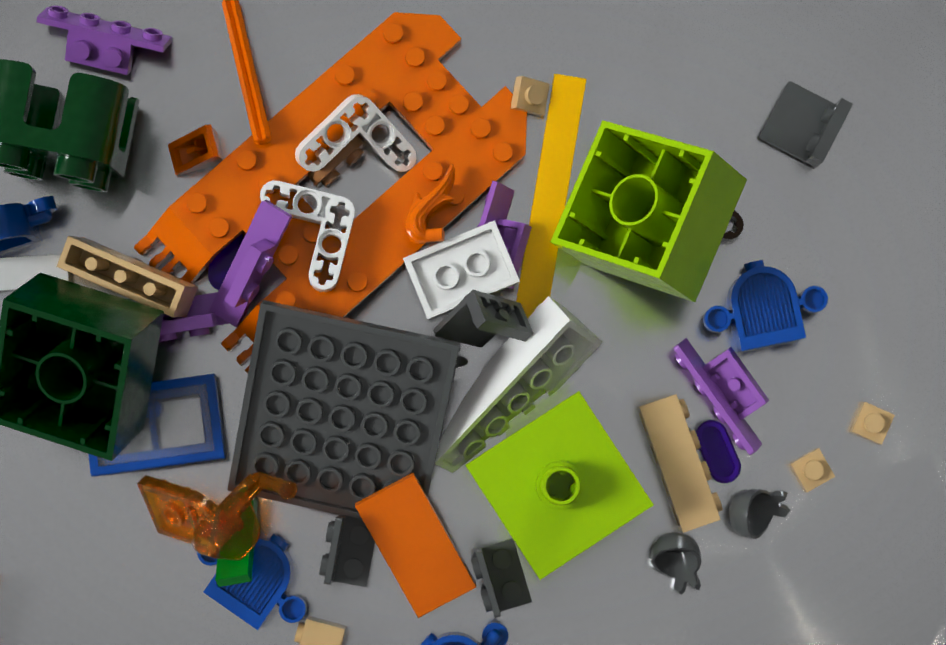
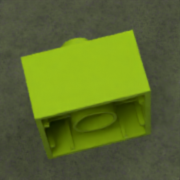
M602 120L550 242L588 267L695 303L747 179L714 151Z
M580 391L566 398L465 465L540 580L654 505Z

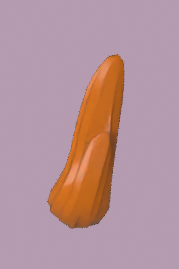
M453 164L449 166L439 185L427 196L422 198L419 193H416L405 222V230L410 241L417 244L444 241L445 234L443 228L427 229V225L432 214L439 207L454 201L449 196L455 181V168Z

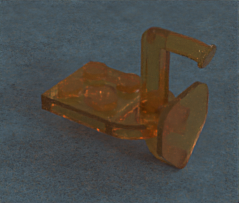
M255 472L248 475L217 506L204 494L190 487L176 485L164 479L160 480L145 475L137 483L158 533L190 543L195 551L200 554L227 560H241L256 545L260 536V525L251 501L263 489L279 493L284 500L292 499L298 490L296 483L293 481H286L279 477Z

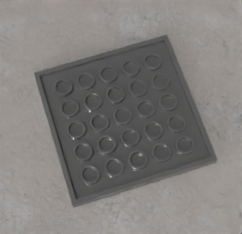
M263 300L260 304L227 490L361 520L362 518L355 508L356 502L413 472L428 497L460 342Z

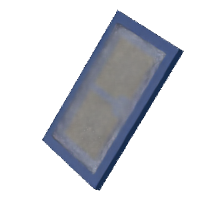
M216 374L152 382L144 429L113 461L88 454L91 476L225 459L226 453Z

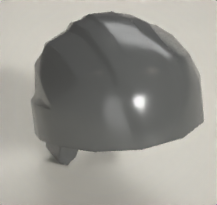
M753 488L737 492L729 507L730 523L733 529L744 537L753 539L761 537L767 530L773 515L785 518L791 511L788 506L779 503L786 499L788 493L785 491L771 493L767 490Z
M677 532L660 536L654 543L651 551L653 567L658 572L675 578L674 590L682 595L685 592L687 582L690 583L691 587L699 590L701 584L697 571L700 569L702 561L701 552L695 539L689 535Z

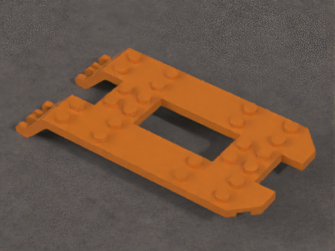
M394 12L268 121L272 138L270 143L256 145L251 135L171 204L148 234L134 246V249L140 255H145L160 240L165 248L160 254L155 255L149 261V265L158 268L173 254L174 258L161 271L172 274L182 264L187 272L180 279L193 284L224 248L243 232L247 233L260 206V191L263 185L272 180L298 185L311 173V171H307L297 163L295 158L296 148L346 98L353 94H360L369 98L381 112L390 105L432 151L354 219L339 280L336 287L331 291L319 292L309 282V269L321 225L291 218L273 255L274 260L272 263L286 280L263 299L345 317L405 264L404 257L420 251L427 244H417L410 241L405 230L407 215L416 193H419L422 198L427 196L439 185L449 166L453 164L455 168V181L449 196L454 201L445 203L432 214L428 221L427 229H444L491 187L492 181H498L525 157L527 112L510 109L513 94L506 86L481 107L442 65L440 60L460 44L462 39L440 15ZM354 104L355 113L349 119L344 115L340 119L348 123L351 128L354 124L349 120L354 115L363 116L362 108L365 104ZM340 124L331 125L327 131L329 141H338L343 135V128ZM320 137L316 140L318 143L321 144V146L317 150H319L321 147H323L326 150L330 148L328 145L322 142ZM308 149L305 152L308 156L305 162L308 160L315 162L317 160L315 156L317 150L312 151ZM274 189L273 193H267L266 196L270 198V202L276 205L278 200L288 201L286 209L292 210L293 198L296 193L290 192V198H286L280 195L279 189ZM303 198L299 200L298 208L301 212L312 213L314 211ZM346 228L342 229L341 232L345 233ZM328 236L322 242L323 249L328 253L338 252L342 245L340 239L336 236ZM318 256L317 261L324 260V265L321 273L315 272L314 276L318 277L319 284L325 285L326 280L333 279V276H330L328 273L330 262L337 265L338 260H327ZM261 302L222 341L221 345L227 351L233 350L245 336L254 343ZM253 344L236 358L240 366L251 358ZM249 366L245 369L247 374L249 371Z

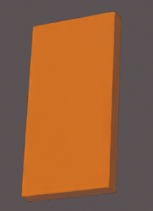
M414 472L355 503V508L418 618L476 588L474 579Z

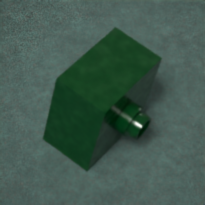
M44 273L34 276L3 299L0 319V425L113 461L144 429L164 311Z

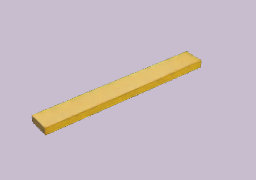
M554 74L529 226L532 228L524 252L516 302L521 303L527 319L535 311L536 307L543 303L548 296L550 297L558 247L550 241L566 205L586 85L585 78Z

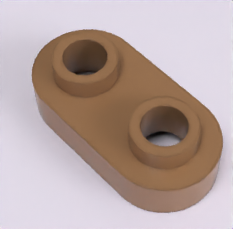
M356 135L331 161L319 171L311 172L308 178L316 187L323 184L327 188L340 176L338 172L340 168L346 163L350 166L353 165L364 155L362 148L365 143Z

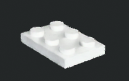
M495 220L403 258L428 320L452 311L472 290L491 295L520 283Z

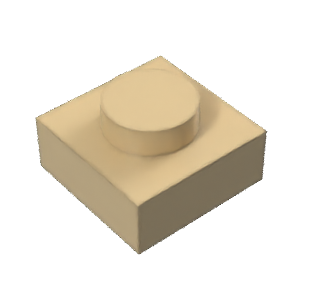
M525 76L516 77L510 109L524 111L535 116L545 115L550 84Z
M862 402L849 432L882 445L895 415L867 402Z
M819 448L789 463L805 493L835 477Z

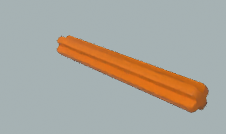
M223 0L222 8L252 137L256 145L268 144L272 138L239 0Z

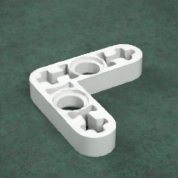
M353 94L346 98L298 145L295 151L296 161L301 167L311 172L319 171L359 133L384 162L396 171L405 172L410 170L415 165L417 156L412 145L369 98L360 94ZM354 104H365L362 108L363 116L354 115L349 120L354 124L351 128L348 123L340 119L342 115L349 119L355 113ZM333 124H340L343 128L342 137L338 141H329L327 137L329 127ZM377 125H385L388 132L386 138L381 142H375L372 138L373 129ZM319 137L322 140V142H324L326 145L330 147L328 150L324 149L323 147L317 150L321 146V144L316 141ZM393 144L400 151H406L404 153L406 160L403 163L398 160L396 161L397 156L388 148ZM308 149L312 151L317 150L315 153L317 160L315 162L310 160L305 162L308 158L305 152Z
M272 180L267 182L260 191L261 202L264 200L270 201L266 194L273 193L274 189H279L280 195L286 198H290V192H295L292 210L286 209L288 201L278 200L276 206L292 215V218L321 225L309 269V282L319 292L331 291L338 283L355 213L353 203L342 196L282 181ZM302 197H313L317 202L316 210L312 213L301 212L298 208V202ZM339 205L345 206V212L350 213L349 216L341 218L340 229L346 228L345 233L337 229H325L326 224L334 226L335 214L330 211L331 209L336 210ZM328 236L338 237L342 244L340 250L336 253L326 252L322 247L323 240ZM318 256L327 260H338L337 265L330 262L328 273L330 276H333V279L326 280L325 285L319 284L318 277L314 276L315 272L321 273L324 265V260L317 261Z

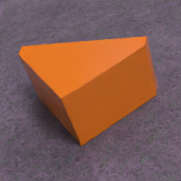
M211 124L204 125L168 144L175 175H182L216 166L224 160L218 134Z

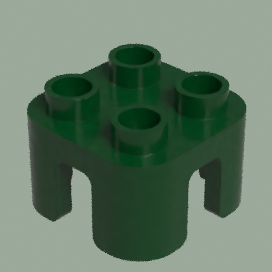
M0 59V167H4V173L43 181L46 166L55 167L53 175L69 179V185L97 192H108L110 177L124 178L139 105L138 98H128L129 89L125 85L94 75L74 73L69 80L61 124L57 128L63 99L62 93L56 88L34 84L36 71L28 63Z

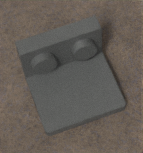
M789 81L759 137L761 140L816 168L824 162L853 104L843 98L834 104Z
M472 290L433 329L437 337L476 347H483L496 334L521 341H526L534 334L521 303Z
M339 515L335 521H331L328 524L325 542L331 543L330 552L322 557L319 575L325 576L324 584L331 585L335 581L367 587L375 541L363 520Z
M513 538L475 549L477 557L471 558V563L476 579L483 578L486 589L480 591L486 612L493 610L494 617L497 618L501 616V611L532 602Z

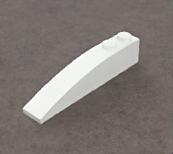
M548 296L528 317L534 334L526 341L509 338L480 373L462 400L440 440L435 464L451 473L455 472L486 447L484 442L490 436L504 433L510 428L508 422L520 412L526 415L535 408L533 405L535 400L544 393L550 396L557 391L603 342L564 306Z

